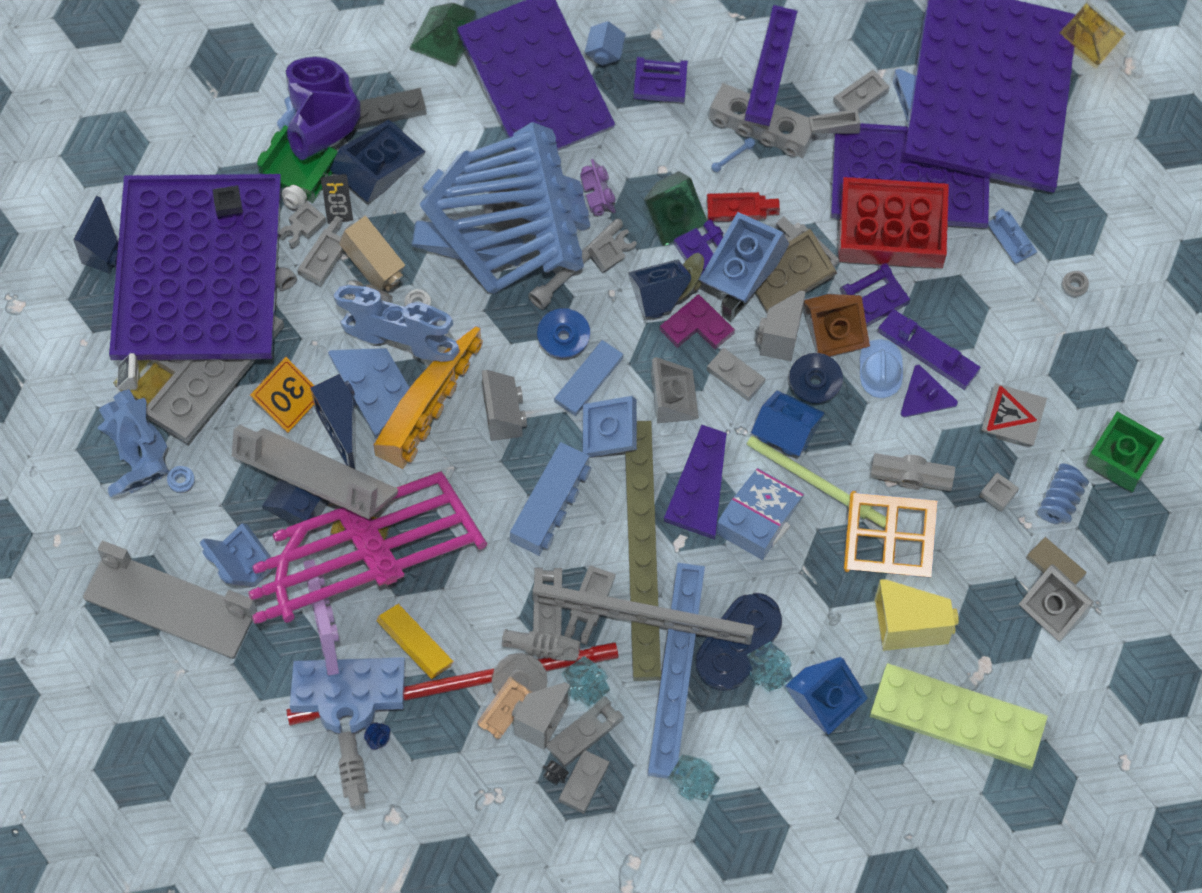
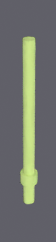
M754 436L750 437L747 442L749 447L849 507L850 495ZM860 506V517L862 519L868 518L885 529L886 517L872 509L873 506Z

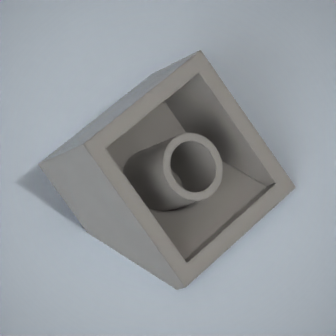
M799 291L769 308L767 318L761 317L757 345H761L760 355L792 361L803 311L805 291Z
M482 370L483 395L490 440L496 441L523 437L522 427L527 426L525 410L520 411L519 403L523 402L521 386L516 387L515 377L490 370Z
M564 682L531 692L525 696L523 702L519 700L512 711V716H514L512 724L514 725L515 736L545 750L546 744L550 741L570 704V684Z

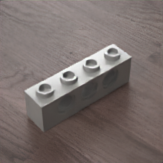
M722 83L710 106V121H713L719 127H728L735 130L741 136L757 139L766 146H774L784 150L790 156L804 158L816 134L811 131L808 117L775 104L770 126L744 121L750 94ZM739 111V112H742L743 114L737 115V114H735V113H733V112ZM781 131H789L790 134H783Z

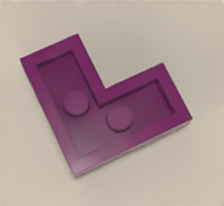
M699 294L660 325V331L677 348L697 332L716 350L735 333V329Z

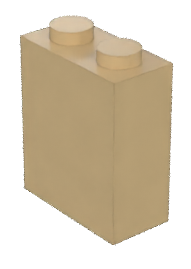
M365 215L344 231L339 245L371 285L380 290L386 289L388 292L399 284V279L403 276L402 271L405 264Z

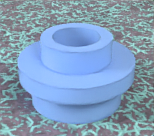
M176 466L167 475L169 487L179 493L191 489L195 481L192 470L185 466ZM180 477L186 478L183 483H177L176 481Z

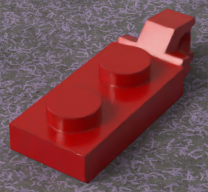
M759 192L707 194L708 220L733 221L737 212L755 220L767 219V216L780 214L779 198L766 199V196L759 195Z

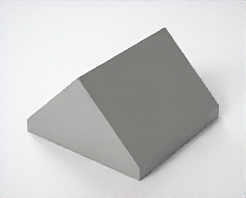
M657 357L653 358L651 377L657 423L698 419L693 369Z
M1052 564L1019 605L1060 642L1088 615L1094 601Z

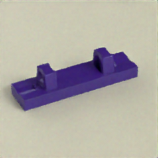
M895 309L889 313L887 318L878 327L877 332L964 391L980 372L981 367ZM913 332L914 335L909 340L910 334Z

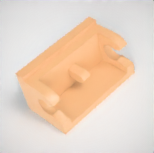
M510 676L477 721L478 725L484 730H488L497 739L501 738L514 719L512 711L519 700L523 702L525 696L532 691Z

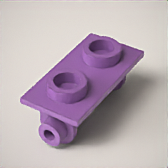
M591 159L593 167L584 166L580 173L584 190L586 192L595 190L586 195L590 211L595 216L602 215L607 208L612 213H616L613 205L616 202L615 195L612 189L608 188L607 180H609L608 172L603 165L600 166L594 159Z

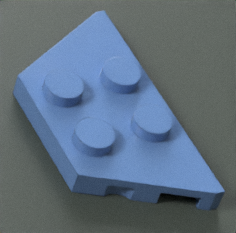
M387 348L329 351L328 356L338 374L341 375L344 382L348 380L355 392L353 397L373 436L377 439L398 403L409 390L408 384Z

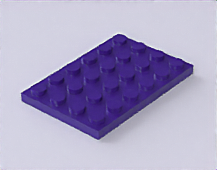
M524 0L457 27L461 41L508 138L514 137L513 134L533 122L553 130L556 137L557 150L560 151L615 128L616 124L556 0Z
M860 123V133H834L831 218L840 219L843 178H866L949 184L947 226L988 228L990 178L903 158L908 126Z

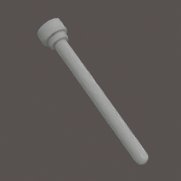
M615 219L582 250L583 264L591 257L588 250L609 235L613 236L622 228L623 222L621 219ZM563 268L545 286L535 287L528 294L529 299L537 308L543 310L551 302L552 293L575 271Z

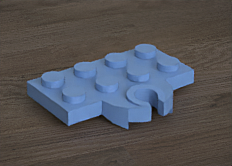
M405 657L337 659L339 674L329 676L325 660L293 661L290 696L291 713L319 712L321 723L327 731L330 729L333 732L341 733L342 728L339 719L346 715L352 716V719L349 721L351 733L357 732L362 728L367 730L373 721L375 710L404 708Z

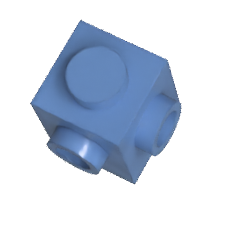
M609 21L590 27L584 53L600 65L620 60L626 33Z

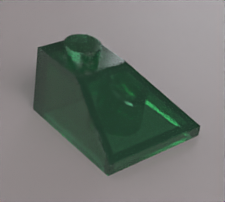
M453 2L430 7L410 45V50L457 67L466 50L457 32V27L477 20L476 11Z
M680 171L656 182L644 198L645 205L662 246L673 242L674 239L695 228L702 227L707 221L691 177Z

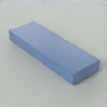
M601 340L556 395L554 402L576 417L582 410L583 404H586L621 362L624 354Z

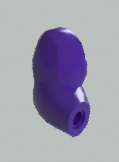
M324 57L300 58L290 63L285 70L289 98L293 108L297 111L287 128L288 140L291 149L300 160L310 158L327 150L329 147L337 145L350 134L360 118V101L353 91L352 79L339 64Z

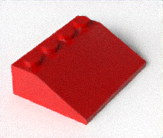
M844 177L839 231V261L879 265L887 263L888 265L943 269L947 256L949 184Z

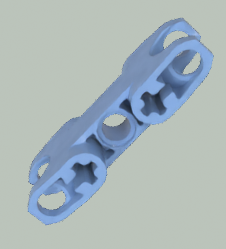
M340 286L333 295L337 305L349 311L343 320L340 321L341 327L346 333L360 340L373 344L383 343L387 339L411 346L412 353L419 358L442 362L454 360L460 352L456 341L444 335L454 325L453 319L447 313L433 306L419 302L410 303L405 307L382 300L379 291L365 286ZM346 294L356 296L354 300L342 298ZM356 320V325H348L351 321ZM438 321L446 322L441 326H437ZM438 347L451 348L446 353H440L437 349Z

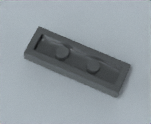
M421 88L361 100L360 118L353 130L377 126L388 119L391 122L427 115Z

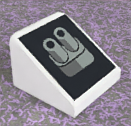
M130 353L118 366L117 388L119 390H137L139 365L134 353Z

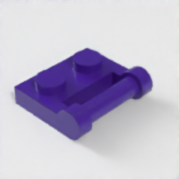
M637 57L634 99L685 103L688 60L669 62L645 60V57ZM644 70L679 72V75L644 72Z
M887 263L878 266V270L862 279L840 287L842 295H855L882 279L884 280L886 285L862 297L867 327L888 316L893 309L897 311L910 303V298L894 277Z

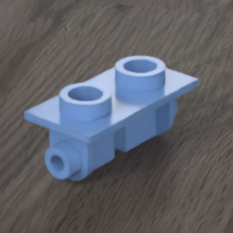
M1000 209L995 213L997 218L989 221L988 226L1015 264L1038 252L1009 211Z

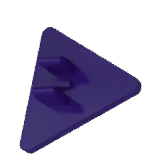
M917 364L914 366L900 415L905 418L954 408L958 405V401L921 365Z

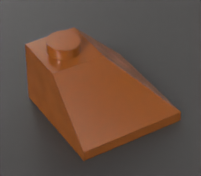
M826 294L804 300L807 326L816 353L833 356L870 347L861 295Z

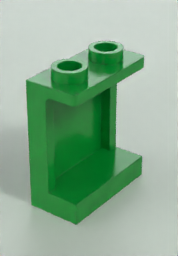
M284 125L280 132L277 131L273 135L271 145L267 151H263L259 155L257 160L259 174H281L282 188L285 189L291 185H296L306 193V200L314 203L322 191L321 178L333 175L330 169L338 151L329 147L326 152L323 151L305 160H300L290 147L288 126Z

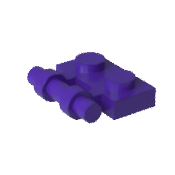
M708 220L703 224L707 231L706 234L701 235L698 229L695 228L674 239V245L685 261L695 253L703 255L704 267L702 274L714 254L708 245L714 242L718 247L724 234L721 228L716 226L712 220Z

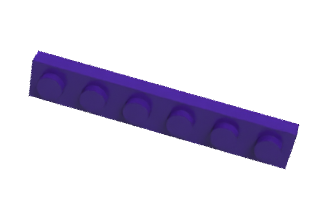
M773 5L744 121L770 126L798 10Z

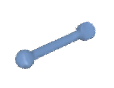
M747 138L744 145L720 162H714L711 166L712 171L719 172L723 165L744 150L753 149L755 141L752 138Z

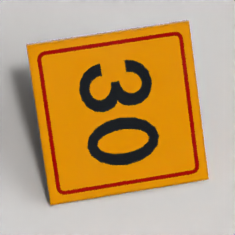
M284 357L250 396L286 433H289L314 405L310 388L315 385L287 357Z

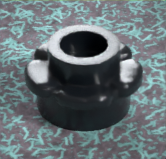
M550 760L547 766H542L543 770L546 771L543 776L554 785H557L559 782H566L565 778L569 772L561 765Z

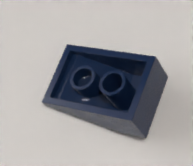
M388 119L340 147L330 170L335 175L346 174L348 186L368 203L389 189L425 155L426 151Z
M338 374L310 389L314 410L345 465L356 469V417L354 407L357 404L353 397L355 392L348 380L344 382L341 375Z

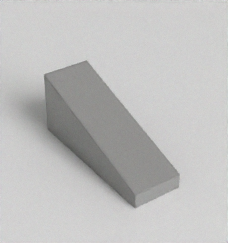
M857 109L809 117L812 133H860V120Z

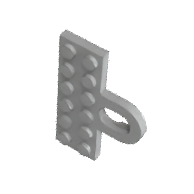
M274 316L273 339L284 327L283 320ZM256 359L151 360L173 376L146 406V418L187 443Z

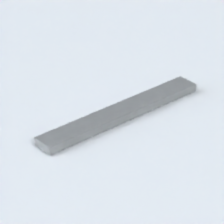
M537 582L534 583L533 587L534 602L748 645L751 644L754 630L753 625Z

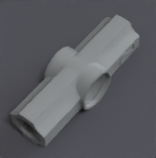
M874 453L871 478L899 482L904 488L920 489L922 487H929L947 491L952 490L955 474L954 466L927 462L925 458L918 455H905L902 458Z

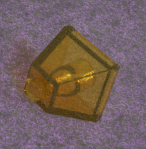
M1088 0L1060 32L1061 35L1097 66L1102 63L1126 34Z

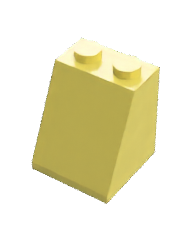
M886 579L880 580L875 596V604L883 651L949 644L952 634H955V625H958L959 622L957 609L952 608L951 599Z

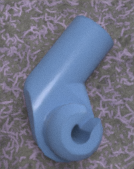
M289 96L284 99L287 111L277 121V126L280 130L284 125H289L297 112L293 108Z

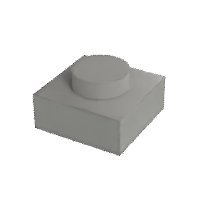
M996 473L981 491L980 497L1002 512L1017 494L1019 488L999 473Z

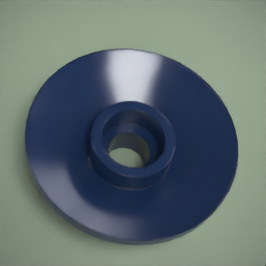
M809 353L794 362L790 370L789 381L792 390L798 397L811 403H822L831 400L839 393L843 383V373L839 364L830 356L821 353ZM817 379L820 381V384H812L811 380Z

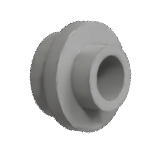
M1072 271L1064 276L1062 287L1068 295L1078 297L1087 292L1089 281L1084 273ZM1075 282L1079 284L1080 287H1074L1071 285V283Z

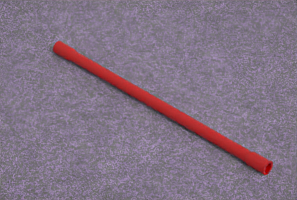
M616 642L580 650L576 661L554 660L552 658H541L538 660L547 672L591 662L598 663L617 659L619 655ZM494 668L405 686L404 701L492 683L491 679ZM286 709L289 726L320 718L319 712L291 713L290 709Z

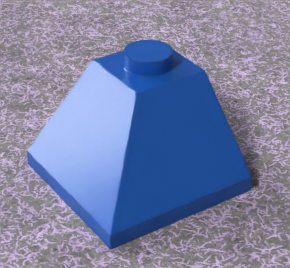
M842 657L805 667L785 685L797 706L828 735L868 699Z

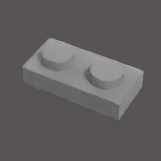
M873 69L834 96L833 102L841 111L857 109L858 113H860L887 94L890 86Z
M725 348L707 366L709 373L748 402L765 384L766 378Z
M584 750L559 797V802L585 814L609 767V761Z

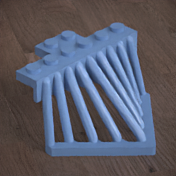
M533 122L513 134L514 137L471 152L465 150L460 153L420 202L422 210L487 292L493 294L542 265L544 272L547 273L558 266L574 271L584 267L577 229L584 231L591 226L588 217L589 212L583 196V187L579 180L563 175L561 159L558 155L555 142L556 137L553 130ZM513 147L517 149L515 151H511L505 154H501L495 157H491L485 160L472 163L473 161L505 151ZM514 161L518 162L512 165L497 167ZM510 175H518V176H520V177H514V178H508V179H501V180H494V181L482 182V181L491 180V179H496V178L505 177V176H510ZM512 188L520 189V190H518V191H509V192H499V193H489V194L471 195V194L492 192V191L512 189ZM505 202H518L526 205L524 207L457 220L449 219L443 212L444 209ZM518 218L533 221L472 241L465 240L459 230ZM527 234L536 235V239L488 261H482L475 252V250ZM535 250L540 251V255L500 279H496L491 272Z

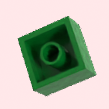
M1117 411L1091 451L1085 466L1133 493L1158 453L1164 437Z

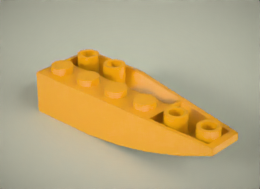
M475 326L456 341L460 352L454 360L445 362L433 361L415 380L398 403L373 444L375 456L401 469H404L407 462L411 463L414 460L418 451L416 447L421 440L425 441L430 433L431 422L434 418L438 419L444 409L443 403L447 396L451 397L457 387L456 381L460 375L464 376L470 365L469 359L472 354L479 352L483 344L481 328ZM447 348L443 353L449 352L451 348Z

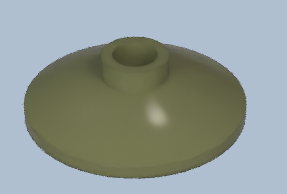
M700 253L691 255L683 263V266L691 274V281L678 301L687 296L692 290H698L702 284L699 279L704 267V257Z

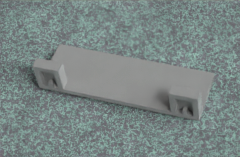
M239 425L233 431L232 457L365 518H371L398 494V489L265 428L255 432Z
M102 540L98 548L101 561L83 595L85 601L229 658H235L253 620L252 616L257 612L254 600L229 589L226 595L222 596L131 560L128 550Z

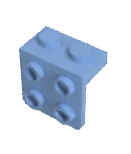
M240 524L223 541L203 538L200 541V545L204 549L202 550L203 555L216 565L219 570V577L227 584L255 587L273 570L267 569L262 573H254L252 566L260 561H266L271 556L247 524Z

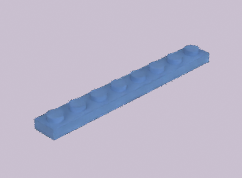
M677 564L671 609L699 614L705 566ZM668 629L648 776L676 780L696 636L693 633Z

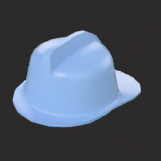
M872 340L869 342L870 347L863 348L860 354L861 385L873 397H890L897 393L902 384L903 361L901 351L894 343L888 340Z

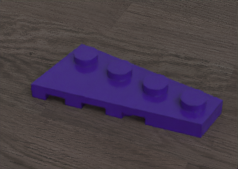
M701 424L664 516V522L715 540L727 433Z

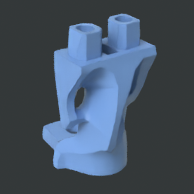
M130 389L117 393L113 397L115 401L109 402L99 409L105 421L98 426V430L114 440L118 448L120 460H125L132 467L131 472L124 474L118 481L108 487L110 497L129 491L134 493L169 473L163 459L167 445L155 426L146 420L145 398L135 400ZM139 446L142 450V458L139 456Z

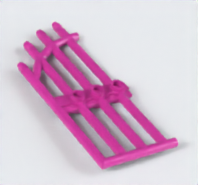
M439 471L396 487L398 494L392 500L438 484L442 490V495L371 520V518H365L341 507L289 526L285 530L276 531L273 534L275 542L286 540L287 537L291 538L282 553L252 566L255 574L277 567L275 581L262 585L261 588L252 589L248 592L251 600L262 598L263 595L267 596L276 592L278 605L255 613L252 619L256 624L282 615L284 621L288 623L294 619L295 616L292 611L373 580H376L379 586L383 584L389 585L397 582V579L404 577L402 569L471 543H475L478 549H483L487 546V542L444 473ZM450 503L455 511L453 515L383 540L378 529ZM340 520L345 528L342 532L299 547L310 530ZM462 523L468 532L398 560L394 558L390 549ZM352 540L357 548L356 551L287 576L289 562ZM364 560L369 568V571L297 598L288 599L286 591L288 587Z

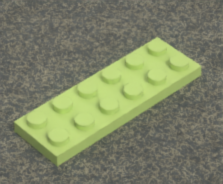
M889 663L886 664L870 714L872 718L1029 770L1033 767L1048 717L1047 715Z

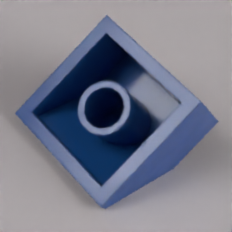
M776 390L762 405L751 433L764 443H773L781 447L782 451L789 455L800 456L810 443L825 413Z

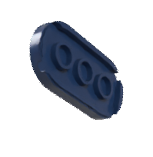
M753 593L738 597L721 618L723 620L753 625L754 630L751 644L707 637L699 648L696 656V670L699 678L708 687L719 691H729L741 686L779 635L782 627L781 610L778 604L765 594Z

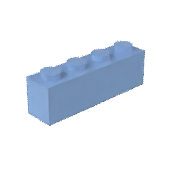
M562 442L559 443L510 531L511 543L540 556L544 548L548 549L554 538L552 532L556 525L560 527L564 522L567 514L565 511L567 505L575 502L579 493L577 487L581 480L584 482L587 480L592 467L589 466V455Z

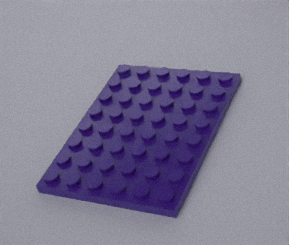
M927 0L903 158L1054 193L1058 182L1079 14L1019 0Z
M281 174L124 175L109 348L110 360H124L130 353H134L137 360L272 359ZM238 185L243 213L217 217L212 189Z

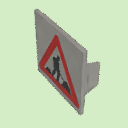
M995 383L981 431L993 434L997 439L1017 444L1021 442L1034 446L1047 398Z

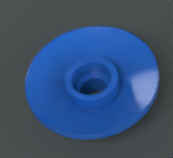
M567 308L555 309L547 313L539 322L537 328L538 342L552 356L559 358L573 357L582 352L588 345L590 326L586 318L575 310ZM565 334L568 336V339L563 340L559 336Z

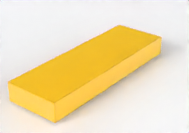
M399 603L378 616L376 621L431 679L452 666L454 661Z

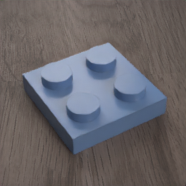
M627 396L583 404V453L589 455V457L637 450L636 398Z

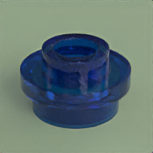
M372 723L364 733V740L367 746L372 750L384 747L390 739V727L385 723Z

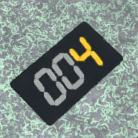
M347 175L322 177L321 184L327 223L330 224L336 216L341 217L343 222L352 221L353 214Z

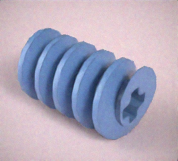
M1062 463L1058 467L1059 471L1055 473L1050 489L1046 492V498L1042 500V507L1037 511L1043 520L1053 524L1071 522L1072 517L1070 514H1074L1076 511L1074 505H1078L1081 501L1078 496L1084 495L1085 490L1083 487L1089 484L1088 479L1083 476L1079 469Z

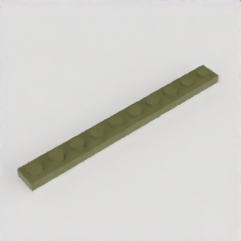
M637 421V450L625 451L630 601L658 607L651 421ZM631 621L633 681L661 680L659 627Z

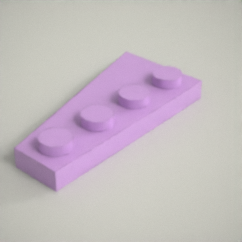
M314 559L303 561L304 570L316 566ZM323 575L306 581L309 593L321 589V586L325 585ZM328 597L312 603V608L329 676L339 674L334 642L339 641L336 624L330 625V623L334 622L332 607H326L325 605L330 604Z

